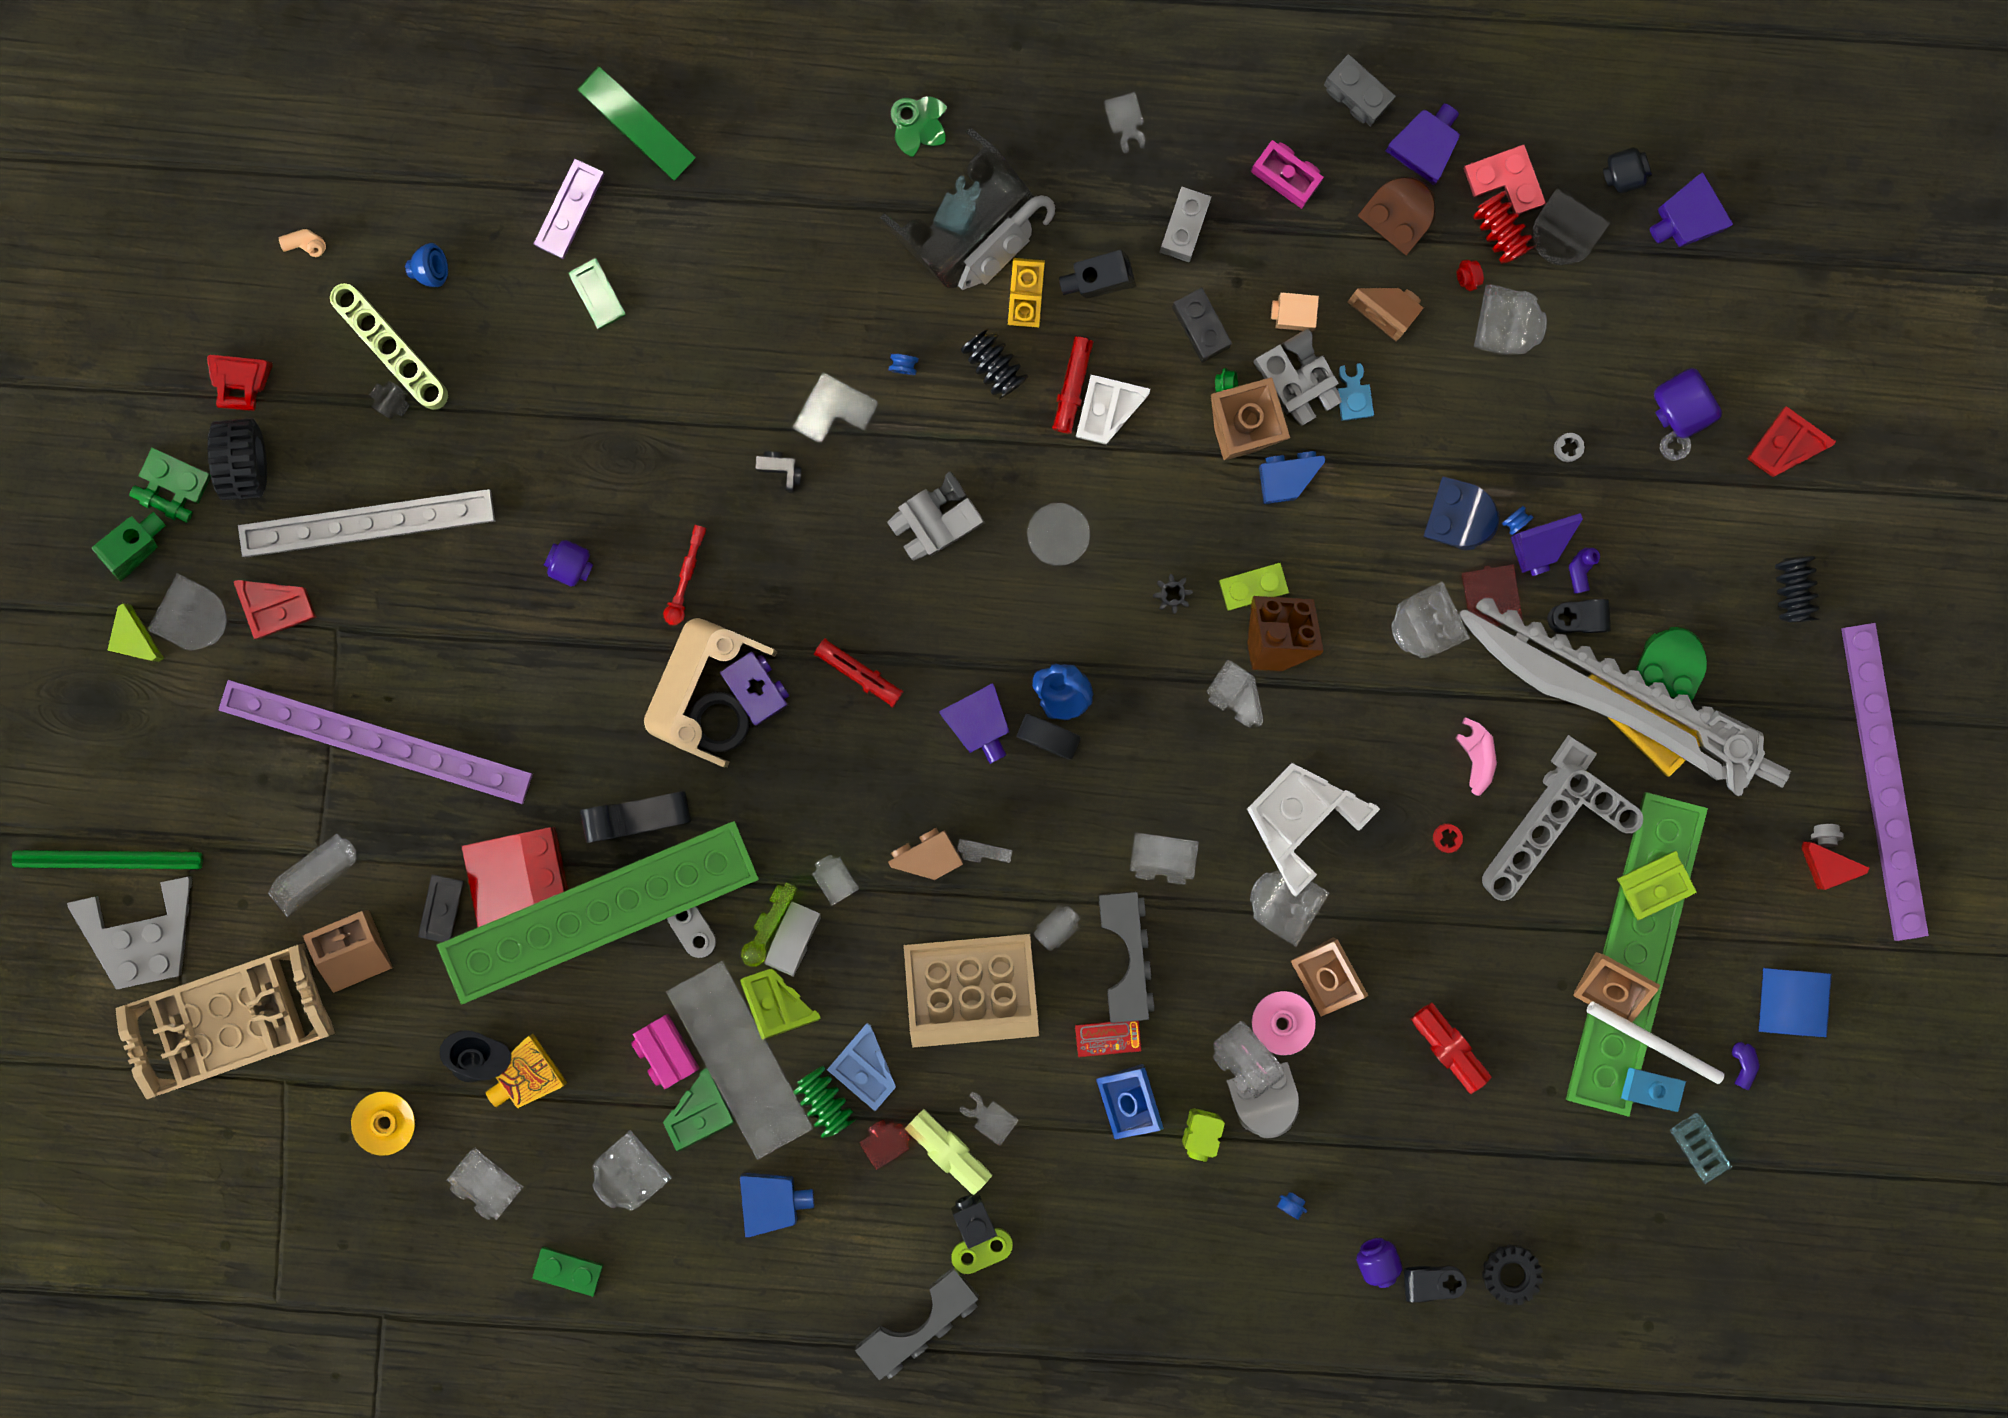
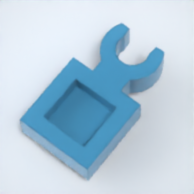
M1356 364L1357 374L1354 377H1349L1346 374L1345 365L1340 366L1339 377L1346 384V388L1338 389L1342 401L1339 404L1341 421L1373 417L1374 411L1370 384L1360 385V379L1364 374L1362 364Z

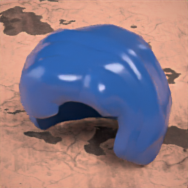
M1052 664L1050 668L1041 669L1034 674L1032 686L1041 699L1040 706L1048 718L1070 720L1083 714L1092 705L1093 690L1091 683L1086 675L1081 673L1075 665Z

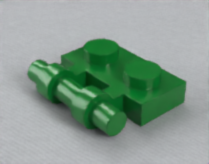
M151 448L139 473V477L150 482L146 489L134 485L129 496L138 500L140 505L148 509L154 507L164 512L165 516L172 520L180 519L188 523L193 512L183 506L187 499L199 504L211 474ZM161 487L176 493L172 501L158 496Z

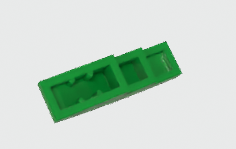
M599 66L577 89L672 180L675 181L696 158Z

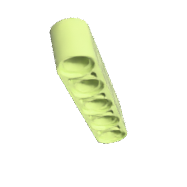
M346 283L335 286L331 291L330 301L337 312L419 403L432 410L443 407L448 399V391L440 380L361 292ZM347 292H352L354 294V302L349 307H342L340 304L341 297ZM367 316H374L375 326L369 331H363L361 328L362 320ZM394 339L397 345L396 350L391 354H384L382 351L384 342ZM408 363H416L418 367L416 375L412 378H405L403 375L404 367ZM430 386H436L439 390L437 399L427 402L424 398L426 389Z

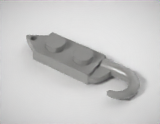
M1043 195L1033 197L1011 218L1008 217L964 261L966 266L958 287L964 290L980 283L986 285L1030 241L1032 228L1028 218L1036 210L1045 206L1047 208V215L1043 220V224L1048 225L1055 215L1053 200Z

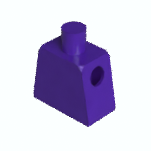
M1445 103L1435 116L1427 110H1423L1391 141L1385 152L1432 185H1435L1441 177L1460 137V134L1451 128L1459 113Z
M1702 172L1658 208V212L1663 220L1651 226L1650 232L1658 244L1673 236L1677 245L1682 247L1721 233L1732 226L1733 223Z
M993 683L939 711L943 719L970 753L982 748L990 764L1007 755L998 738L1009 733Z

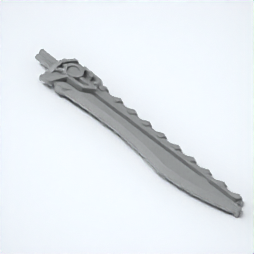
M1483 598V600L1477 603L1476 609L1517 632L1515 637L1468 610H1462L1459 613V617L1486 649L1526 683L1546 695L1596 711L1635 729L1703 770L1715 780L1726 779L1727 787L1735 795L1741 796L1743 794V789L1748 786L1754 774L1782 788L1789 779L1790 770L1764 758V735L1762 732L1717 710L1714 712L1712 707H1702V709L1697 711L1694 709L1688 695L1678 694V697L1672 699L1664 683L1653 682V685L1648 687L1639 671L1629 670L1624 675L1621 673L1615 659L1604 658L1603 661L1598 662L1588 646H1580L1575 651L1572 649L1566 635L1556 634V636L1549 638L1541 622H1531L1530 625L1525 626L1517 610H1507V612L1501 614L1493 598ZM1528 639L1696 731L1701 748L1723 762V766L1700 751L1695 736L1527 644Z

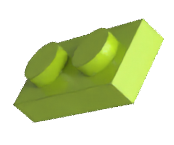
M1281 563L1219 580L1227 611L1251 605L1253 596L1278 597L1289 593Z

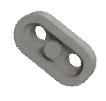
M697 906L686 910L688 912L686 921H680L677 918V914L667 918L673 931L691 956L702 958L713 952L716 946V936ZM696 936H702L705 939L704 947L698 948L694 945V938Z

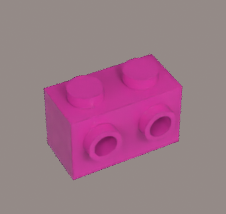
M1272 140L1253 165L1251 173L1302 209L1324 177L1319 174L1320 170L1308 161L1302 162L1295 157L1294 151L1281 142L1277 144Z

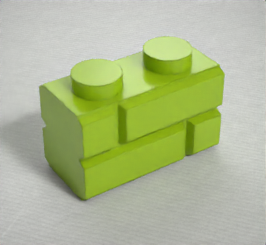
M1196 1108L1190 1109L1187 1119L1188 1127L1185 1128L1182 1143L1185 1149H1187V1154H1189L1188 1157L1207 1162L1208 1157L1213 1158L1217 1156L1220 1144L1218 1138H1221L1225 1124L1218 1114Z

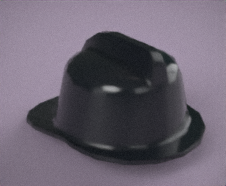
M474 1031L453 1033L444 1039L440 1046L439 1056L442 1063L452 1071L455 1077L464 1082L490 1080L498 1077L507 1070L511 1063V1052L507 1046Z

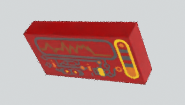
M1109 1021L1075 1025L1078 1057L1141 1051L1139 1021L1117 1023Z

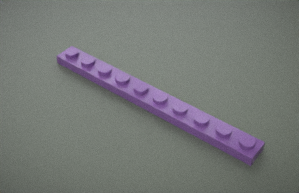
M1876 623L1841 628L1893 937L1895 941L1929 936Z
M231 680L227 681L218 709L222 712L520 804H524L533 775L523 770Z

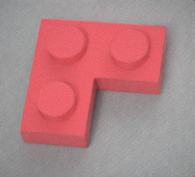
M1525 145L1471 163L1463 168L1474 197L1504 187L1509 202L1512 201L1513 203L1511 206L1513 213L1518 212L1519 215L1546 204Z

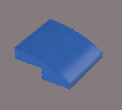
M1763 968L1759 1032L1827 1037L1832 974Z

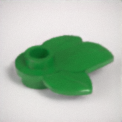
M928 96L917 101L911 98H902L894 103L891 109V119L897 126L895 141L906 155L914 157L920 144L939 146L945 143L944 128L938 118L945 113L946 105L937 98ZM905 109H909L913 113V116L908 120L901 117V112Z

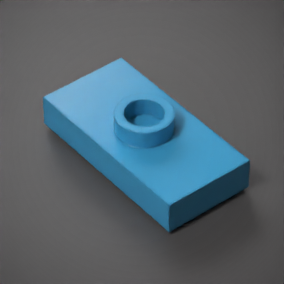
M1629 1067L1621 1098L1678 1112L1686 1081Z

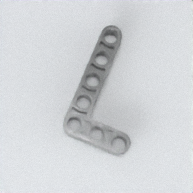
M1577 764L1565 765L1482 876L1483 886L1495 899L1500 901L1511 899L1582 804L1624 833H1634L1640 829L1643 824V814L1639 808ZM1581 774L1582 780L1580 784L1576 787H1571V779L1575 775ZM1606 792L1605 801L1602 804L1595 805L1596 796L1599 793ZM1562 800V808L1558 812L1552 813L1551 807L1553 803ZM1630 810L1629 819L1620 823L1621 813ZM1538 826H1543L1544 831L1542 835L1538 838H1532L1533 830ZM1524 851V859L1518 864H1513L1515 854ZM1500 877H1505L1506 882L1504 886L1500 889H1494L1495 881Z

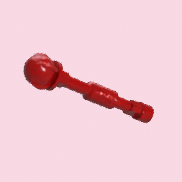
M694 525L688 556H685L679 577L681 579L676 596L674 595L672 602L667 603L668 607L663 612L665 621L670 625L680 624L685 617L683 610L686 608L682 606L684 602L683 597L688 581L692 579L691 577L697 562L695 558L697 550L707 529L702 526Z

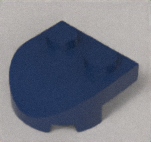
M1442 477L1423 537L1455 546L1461 550H1473L1475 547L1493 538L1499 525V511L1491 496L1480 487Z

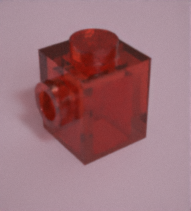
M882 1119L869 1127L867 1130L870 1134L859 1142L875 1169L878 1170L909 1150L907 1141L911 1137L902 1123L896 1126L893 1120L885 1123Z

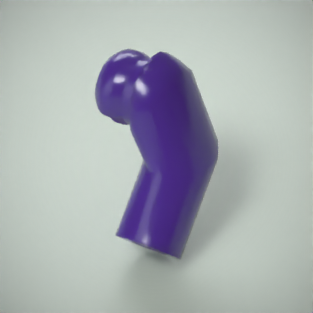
M1595 548L1580 550L1569 565L1574 594L1590 590L1587 573L1594 564L1600 561V554Z
M1738 1042L1732 1049V1055L1739 1059L1742 1068L1734 1084L1749 1091L1759 1070L1760 1063L1755 1048L1752 1045Z

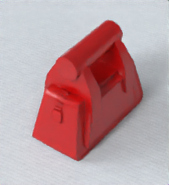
M208 355L207 362L211 383L214 388L217 387L218 393L216 406L218 408L255 411L257 394L264 390L273 367L272 362L260 359ZM230 389L245 390V397L229 396Z

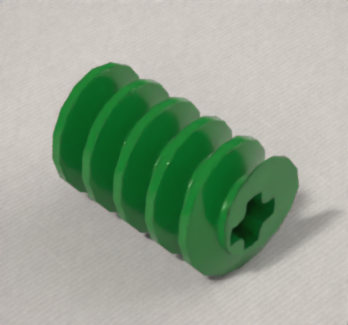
M824 1065L798 1080L796 1083L799 1085L793 1092L794 1095L803 1093L806 1095L800 1104L801 1106L812 1105L807 1115L808 1117L819 1116L814 1126L826 1127L820 1135L822 1138L838 1133L857 1120H847L853 1112L851 1108L840 1109L846 1102L844 1097L834 1099V1096L839 1091L838 1087L827 1088L832 1080L831 1076L820 1077L825 1070Z

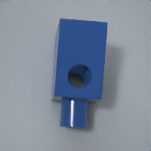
M742 1173L740 1176L745 1237H752L793 1226L797 1223V1210L815 1208L813 1189L795 1191L794 1178L792 1176Z

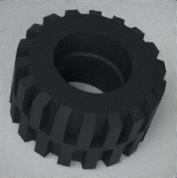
M254 418L213 421L208 433V461L212 483L217 495L222 501L262 497L267 484V460L263 436Z

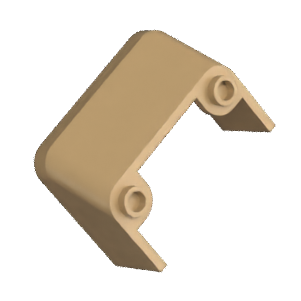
M695 618L688 621L682 629L644 718L646 730L651 735L722 767H728L730 761L698 748L702 738V729L697 721L683 715L708 656L719 661L732 660L739 653L742 644H746L774 657L778 651L704 619Z

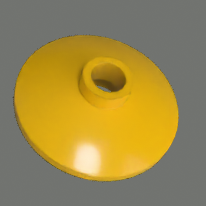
M382 1091L370 1094L363 1098L353 1111L351 1118L352 1134L359 1146L371 1154L379 1156L394 1154L402 1150L410 1142L414 1134L415 1116L413 1110L405 1099L395 1093ZM382 1117L390 1119L391 1124L389 1128H383L380 1125Z

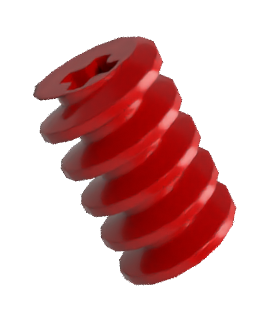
M1506 191L1493 196L1477 207L1479 209L1473 216L1475 220L1485 219L1480 226L1481 231L1492 230L1486 237L1487 242L1498 240L1492 250L1494 253L1505 252L1499 259L1501 264L1511 262L1537 246L1527 247L1526 244L1532 238L1531 234L1520 235L1521 231L1526 227L1524 223L1514 225L1513 222L1518 218L1519 213H1507L1513 205L1512 201L1501 203L1502 198L1506 195Z

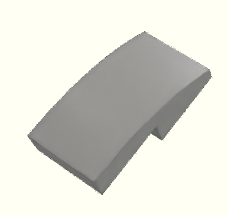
M791 902L772 942L765 965L794 977L807 952V944L821 919L820 913Z

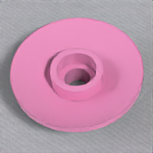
M1287 991L1275 992L1263 998L1256 1006L1252 1017V1029L1256 1040L1264 1049L1277 1055H1291L1301 1051L1311 1041L1315 1031V1016L1311 1006L1301 996ZM1279 1018H1284L1287 1021L1286 1029L1281 1030L1277 1027L1276 1022Z

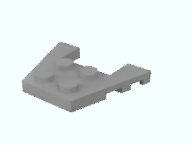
M191 876L160 882L167 915L105 928L98 896L67 903L70 912L116 990L182 975L186 940V918L189 913V892L192 887Z

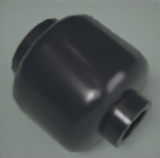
M1635 147L1611 154L1607 161L1608 167L1603 168L1608 187L1614 185L1619 193H1626L1646 186L1648 177L1652 176L1646 153H1640Z

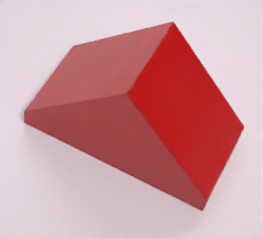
M1803 842L1801 848L1817 889L1826 890L1868 873L1869 867L1812 842Z

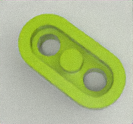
M995 1228L996 1237L968 1249L965 1241L958 1243L952 1251L953 1266L963 1274H971L1006 1259L1010 1255L1013 1246L1010 1234L1004 1229ZM1000 1240L1003 1244L1002 1249L994 1251L990 1246L991 1242ZM964 1253H971L974 1259L971 1263L967 1264L962 1261L961 1256Z

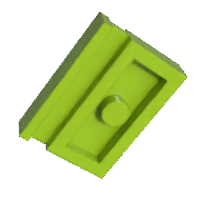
M1673 851L1617 878L1637 920H1641L1697 893L1684 865L1678 857L1677 851Z

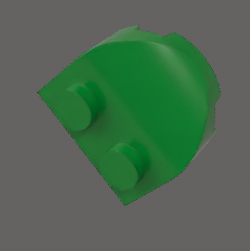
M1670 627L1669 630H1664L1657 634L1654 633L1646 641L1645 649L1634 671L1640 672L1646 686L1653 685V682L1664 683L1671 697H1678V694L1688 695L1692 703L1707 668L1706 653L1700 639L1693 632L1680 627Z

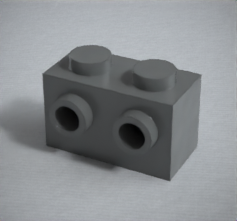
M1349 54L1332 71L1324 83L1327 93L1337 102L1342 101L1351 109L1350 113L1354 118L1363 124L1367 123L1370 127L1392 104L1396 97Z

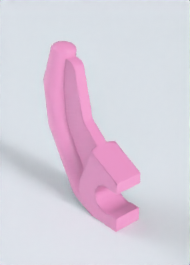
M1464 718L1462 724L1470 726L1472 733L1469 737L1457 734L1456 740L1465 749L1472 761L1469 786L1472 788L1473 794L1480 796L1492 783L1497 760L1493 736L1480 723Z

